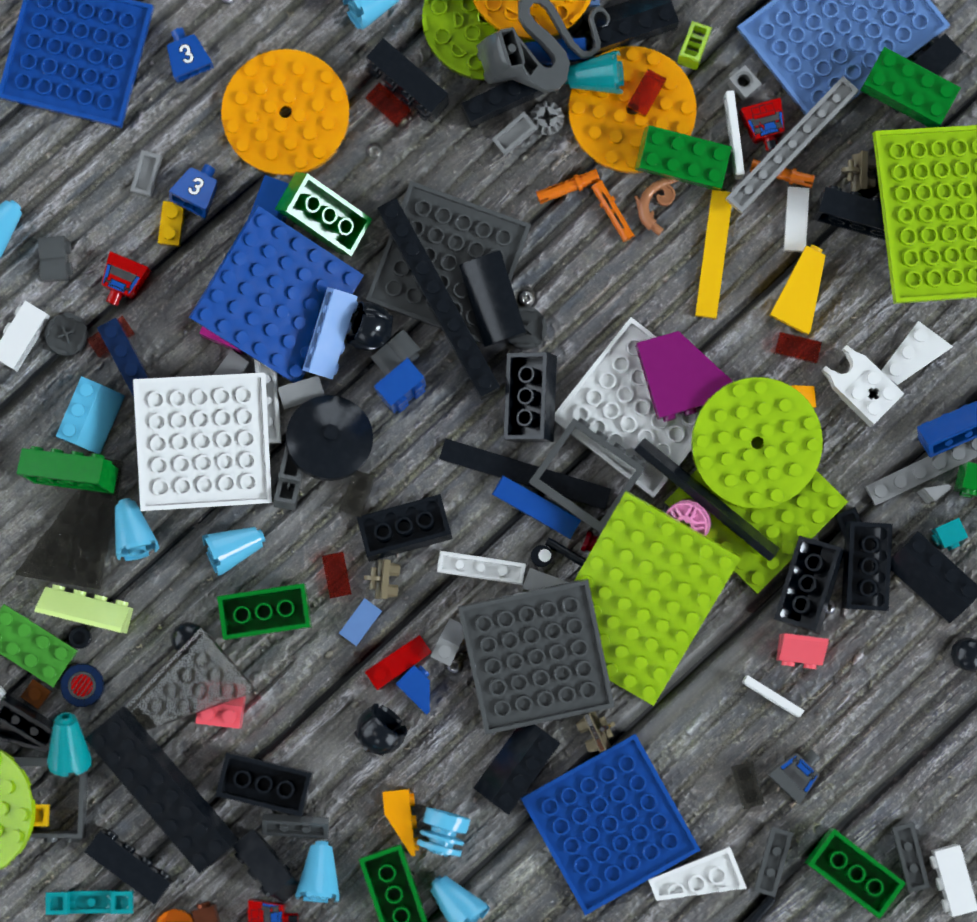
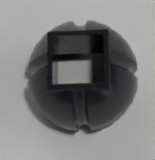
M361 301L358 303L360 307H357L355 313L352 314L350 334L346 336L347 343L362 351L380 349L391 338L393 316L389 315L379 304Z
M376 703L360 715L354 734L365 752L383 756L401 746L405 736L408 734V730L405 725L401 726L403 721L396 713L384 705L379 707V704Z

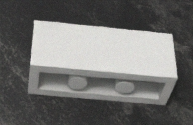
M27 301L17 307L14 313L16 315L15 318L5 326L3 330L4 335L0 340V362L18 372L51 318L47 313Z
M952 844L931 850L932 856L929 857L932 869H936L938 875L935 881L938 890L943 893L944 899L941 900L944 912H948L950 916L955 917L977 911V903L961 846L959 844Z

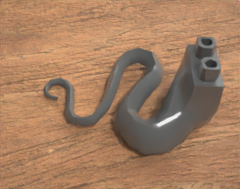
M549 0L518 1V20L520 24L542 47L551 59L552 64L550 67H544L520 39L514 27L501 29L487 36L477 45V56L483 65L485 81L488 84L514 80L543 93L558 92L567 82L570 66L567 53L557 40L541 27L530 14V7L534 3L539 4L547 12L567 47L581 59L593 58L600 51L601 40L594 18L597 12H602L606 16L607 21L601 26L603 28L610 22L609 13L603 7L596 6L590 11L588 22L593 40V48L590 51H583L573 40L553 3Z

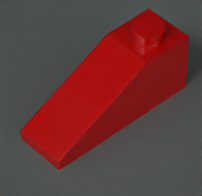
M419 635L365 671L375 688L379 690L432 652Z

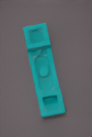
M85 890L46 892V915L88 913L133 914V891Z

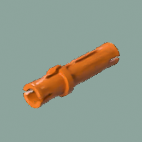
M753 159L749 172L761 161ZM785 168L776 179L787 181L790 185L794 183L812 189L815 175L797 171V168Z
M595 168L587 173L575 174L573 178L536 191L540 204H543L570 192L582 191L584 187L599 182L600 177Z
M601 180L592 185L591 189L600 202V208H604L622 241L626 242L633 238L635 234L631 231L624 216L614 202L616 199L610 195L603 181Z

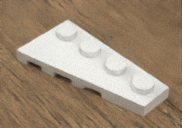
M730 847L648 880L656 901L747 889Z

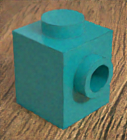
M959 518L931 530L933 533L931 538L935 546H939L940 549L947 547L948 551L959 547V541L968 538Z

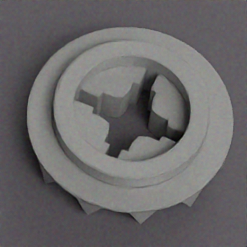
M544 101L536 104L531 111L530 118L538 127L536 132L542 135L555 134L563 126V111L554 102ZM545 110H547L549 116H553L550 119L549 126H547L544 119H539L544 117Z

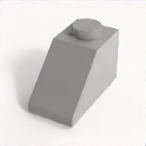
M451 618L448 620L430 656L431 658L451 667L465 638L461 623Z

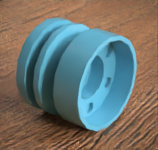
M427 807L423 822L432 827L431 830H420V834L429 838L428 840L418 838L417 845L439 855L461 856L462 850L453 847V845L464 846V841L456 838V834H467L471 819Z

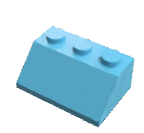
M81 376L56 437L100 455L125 395Z

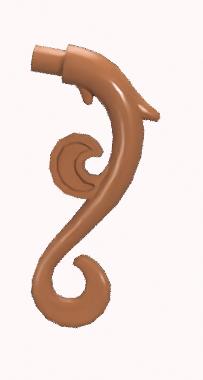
M661 178L648 186L640 198L637 195L634 197L641 223L646 229L652 230L658 236L664 229L656 223L654 211H649L650 200L656 192L662 190L664 192L663 196L656 195L658 204L661 206L671 205L676 194L670 184L678 182L677 180Z

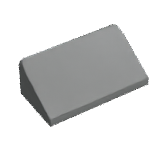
M319 375L277 388L284 409L301 405L315 397L325 396Z
M948 484L927 487L917 491V494L926 504H930L949 491L951 486Z

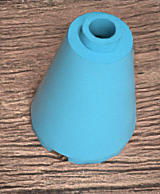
M400 0L342 1L344 5L348 4L350 11L347 14L357 29L361 28L362 30Z
M5 200L0 204V258L22 215L20 205L13 200L10 202Z
M130 498L119 500L115 506V551L117 559L121 560V557H124L125 561L138 560L149 556V551L153 549L154 552H157L159 549L158 541L136 501Z
M256 527L205 534L202 536L204 546L208 545L206 554L214 572L217 573V576H221L263 547L262 542H265V537L261 529L257 530Z
M315 841V845L310 846L295 893L296 899L303 896V901L328 903V898H334V903L339 902L340 895L333 847L328 845L329 842Z
M438 876L430 884L432 886L430 892L447 922H477L480 917L483 919L490 910L487 903L447 876Z

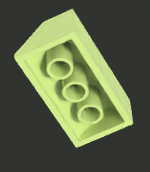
M55 584L52 585V588L45 587L35 607L34 612L126 634L133 608L128 607V602L116 600L114 604L107 602L108 597L95 594L94 598L86 597L87 592L75 589L73 593L65 592V587Z

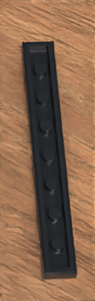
M445 438L439 460L498 478L505 476L518 484L537 489L529 484V481L538 470V466ZM548 469L545 470L540 478L542 482L567 499L603 510L606 508L611 491L610 488Z
M646 438L635 448L639 455L768 561L775 557L780 548Z

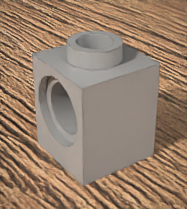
M746 65L741 69L735 68L728 75L730 78L727 85L734 90V93L743 103L761 88L762 83ZM738 80H747L748 86H740Z

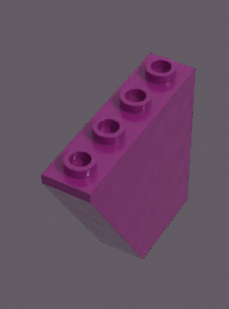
M679 331L636 343L635 347L657 420L663 419L664 422L676 419L675 415L684 413V416L697 413L696 409L702 408L709 397L714 395L723 386L733 382Z

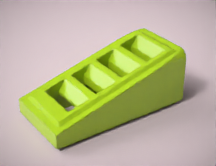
M694 21L691 22L677 63L679 65L697 70L712 27ZM693 31L704 34V37L693 34ZM690 39L701 42V44L690 41ZM687 47L697 50L698 52L687 49Z

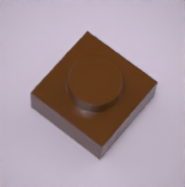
M33 679L20 697L36 709H40L52 691L36 679Z

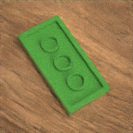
M3 604L0 609V654L55 688L78 650L6 604Z

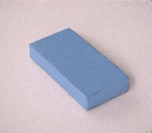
M364 598L339 634L357 646L379 617L382 610Z

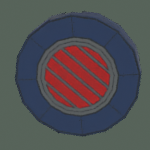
M89 664L71 666L64 672L61 679L60 690L63 698L69 704L76 707L91 706L102 697L105 687L104 678L96 667Z

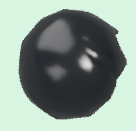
M182 623L173 630L171 644L180 654L194 655L200 652L205 644L204 631L194 623Z
M965 637L955 642L952 646L951 657L956 666L966 671L977 670V639Z

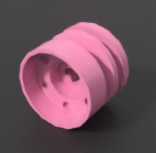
M693 499L680 500L673 504L666 512V514L682 523L683 520L686 523H690L689 527L705 536L709 533L711 515L708 510Z

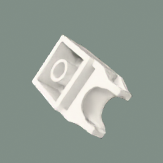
M846 345L842 351L850 364L848 373L840 374L827 366L821 371L839 397L871 427L904 393L865 355L854 351ZM868 391H873L875 393L876 399H870L868 397L870 394Z

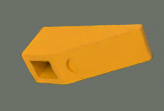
M410 788L383 791L384 814L410 855L415 856V851H419V845H417L418 837L414 838L413 829L417 828L416 815H412L411 807L415 806L414 793H410Z

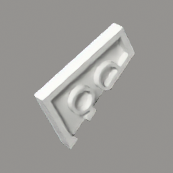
M918 321L881 371L897 386L953 346Z

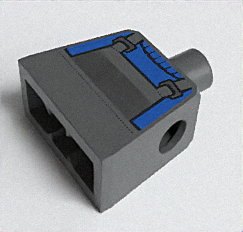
M810 750L804 758L797 753H793L770 770L767 775L797 804H800L819 777L813 766L821 758L813 750Z

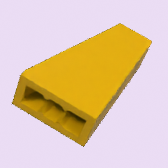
M812 244L810 247L805 246L769 315L805 335H809L812 328L826 257L822 253L823 250Z

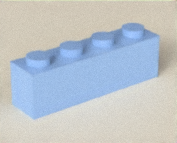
M327 287L303 365V371L333 379V376L337 374L339 369L338 360L345 349L344 340L346 334L351 329L352 323L350 320L352 314L357 309L358 296Z

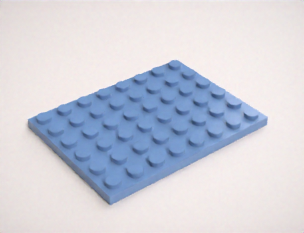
M772 0L738 25L737 30L803 114L806 115L843 76L859 90L850 101L862 93L860 90L884 47L908 59L936 36L948 29L950 24L931 0Z

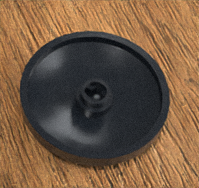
M331 395L315 397L297 408L290 418L286 432L287 450L292 461L305 474L319 480H341L360 470L369 458L373 445L372 426L364 411L352 401Z

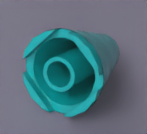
M619 50L569 66L567 82L565 84H569V87L573 89L622 94L624 90L620 89V86H624L622 61L617 60V56H621Z
M68 712L61 713L54 720L47 757L48 769L53 774L62 777H68V773L74 772L76 775H79L89 769L92 763V756L77 717Z

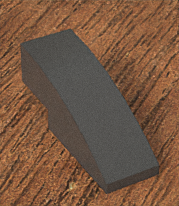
M287 445L285 446L279 471L274 507L296 511L304 472L292 461Z

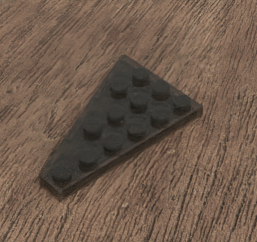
M104 458L112 461V464L119 468L114 494L87 490L76 491L66 504L64 510L59 513L57 519L38 541L36 547L29 553L21 567L16 570V576L101 589L124 461Z
M200 628L126 705V708L143 728L148 731L249 695L257 689L207 631Z

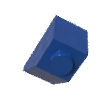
M413 665L396 685L427 715L430 712V680L427 678L430 674L421 665L418 668Z

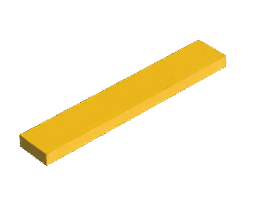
M712 190L695 317L717 318L732 207L726 201V197L731 192Z

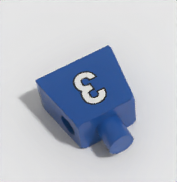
M177 28L171 32L174 42L167 45L173 76L177 83L214 68L210 57L195 34L186 37L183 28Z
M205 164L201 171L189 168L170 189L169 201L206 219L217 190V180L212 178L216 172L215 169L208 164Z

